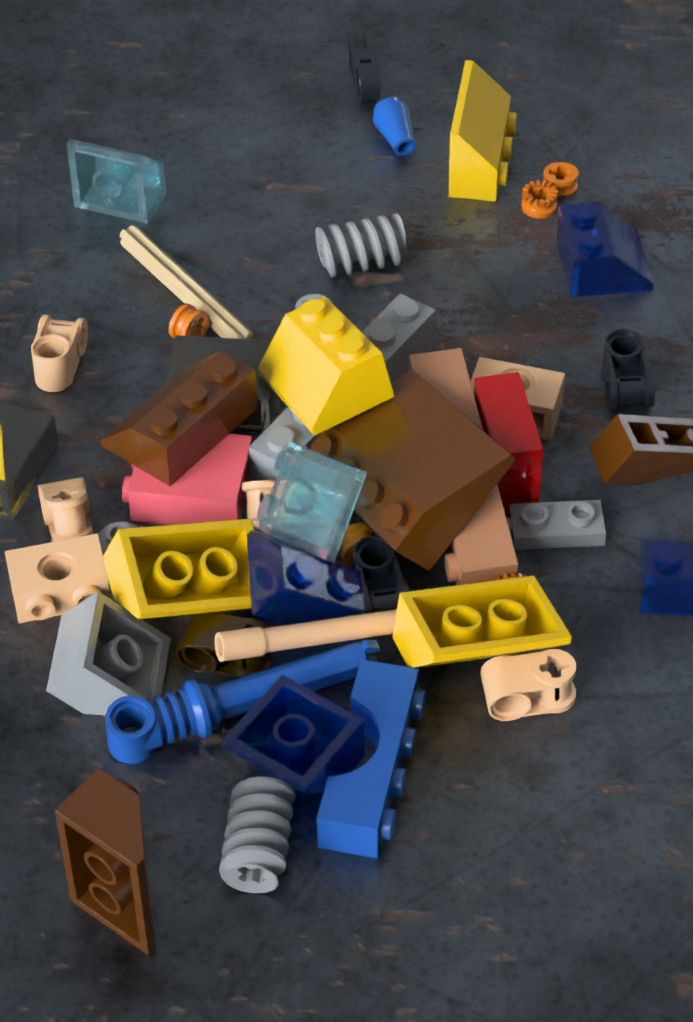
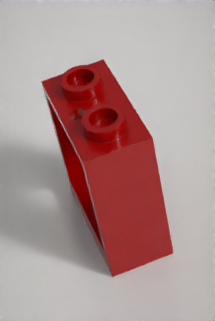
M519 372L474 378V398L483 431L516 458L497 483L505 516H509V504L538 503L540 499L543 447Z

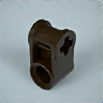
M218 612L192 614L176 650L177 660L187 669L197 673H212L238 679L273 668L271 652L258 657L244 658L247 662V668L244 667L243 659L220 662L215 650L216 633L252 627L267 628L262 621L254 618H242Z

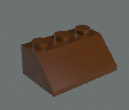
M222 351L193 362L102 438L101 446L171 486L258 408L256 371Z
M98 768L55 809L70 901L141 951L150 955L156 949L151 883L140 796L133 785L123 778L115 779Z

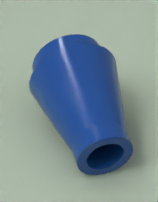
M397 97L381 100L374 107L373 124L392 146L396 155L405 156L412 153L417 144L413 135L409 106Z

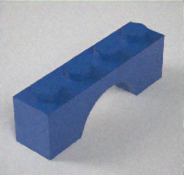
M361 659L350 697L351 728L367 737L375 746L376 752L360 768L346 774L328 777L317 815L318 848L378 859L382 839L391 840L396 820V809H390L393 797L401 799L403 796L407 770L406 768H401L403 757L412 758L417 730L411 728L413 718L422 719L426 702V690L419 689V669Z

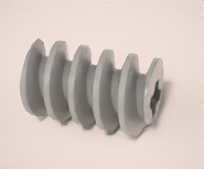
M398 213L392 215L390 222L382 215L376 218L374 225L371 220L365 218L360 221L359 228L352 221L345 222L343 231L336 224L329 225L326 235L320 227H317L315 230L319 258L322 266L326 267L331 278L336 277L339 264H342L347 275L352 274L355 261H358L363 272L368 271L369 260L374 258L378 268L382 269L385 265V256L390 255L394 265L399 266L401 253H404L406 248L404 225Z
M253 777L239 782L232 789L227 814L228 823L222 847L223 857L219 866L221 878L228 886L248 893H267L276 890L279 884L277 877L284 873L287 864L284 856L287 855L289 849L287 838H289L291 832L289 822L293 816L291 805L294 803L296 795L293 787L287 782L272 777Z

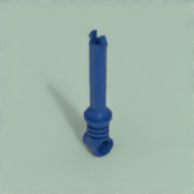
M363 640L361 645L359 642H354L215 686L206 682L197 683L195 679L186 680L183 688L176 690V697L173 692H168L164 695L165 700L160 695L153 697V704H151L149 699L145 700L142 697H121L108 707L105 715L108 750L118 761L134 764L148 759L155 748L163 745L162 739H164L166 744L174 742V736L178 740L186 739V732L190 737L198 735L203 739L210 738L212 730L218 729L225 718L356 678L361 659L378 662L375 655L368 658L365 655L380 651V647L377 641ZM130 727H134V728H139V729H140V730H138V731H136V732H130V733H129V732H124V731H122V730H124V729H126V728H130Z

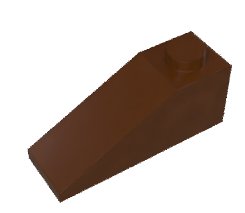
M617 414L588 447L605 484L641 485L693 471V419Z

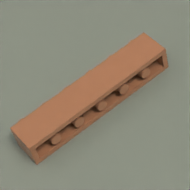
M462 348L409 355L408 372L410 370L415 371L483 430ZM497 484L448 546L449 554H445L444 561L449 582L456 581L457 585L495 581L498 576L503 579V574L506 573L507 577H510V574L513 572L517 575L518 562Z

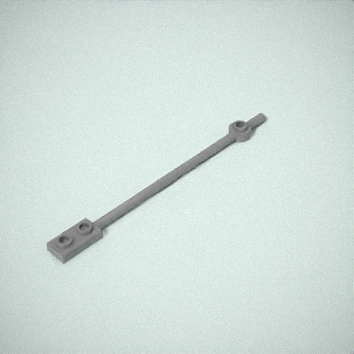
M601 500L509 504V518H506L514 550L605 546L606 529ZM114 522L105 526L98 534L102 554H105L118 529L139 527L129 522ZM349 525L254 529L259 548L335 544L337 535Z

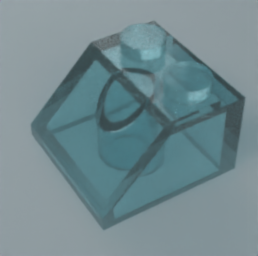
M69 139L66 144L74 207L148 224L166 196L164 163L143 155Z
M289 441L287 449L282 450L275 461L273 475L276 477L271 493L270 495L266 494L259 505L257 520L260 523L258 529L269 537L334 563L367 472L339 457Z

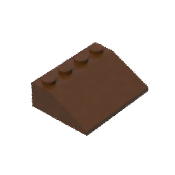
M410 370L391 382L395 397L321 432L302 457V460L396 552L430 571L516 458L420 375Z

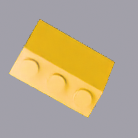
M465 60L450 132L448 197L496 202L499 186H506L508 162H503V160H511L513 137L508 136H515L517 113L510 112L511 96L482 68L470 60Z
M325 296L306 301L299 308L285 314L258 367V372L262 379L314 436L395 397L382 352Z
M251 519L118 529L103 555L113 599L137 619L270 607L275 603Z
M526 576L401 592L399 594L392 638L406 665L411 668L546 650L570 644L572 636L535 576Z

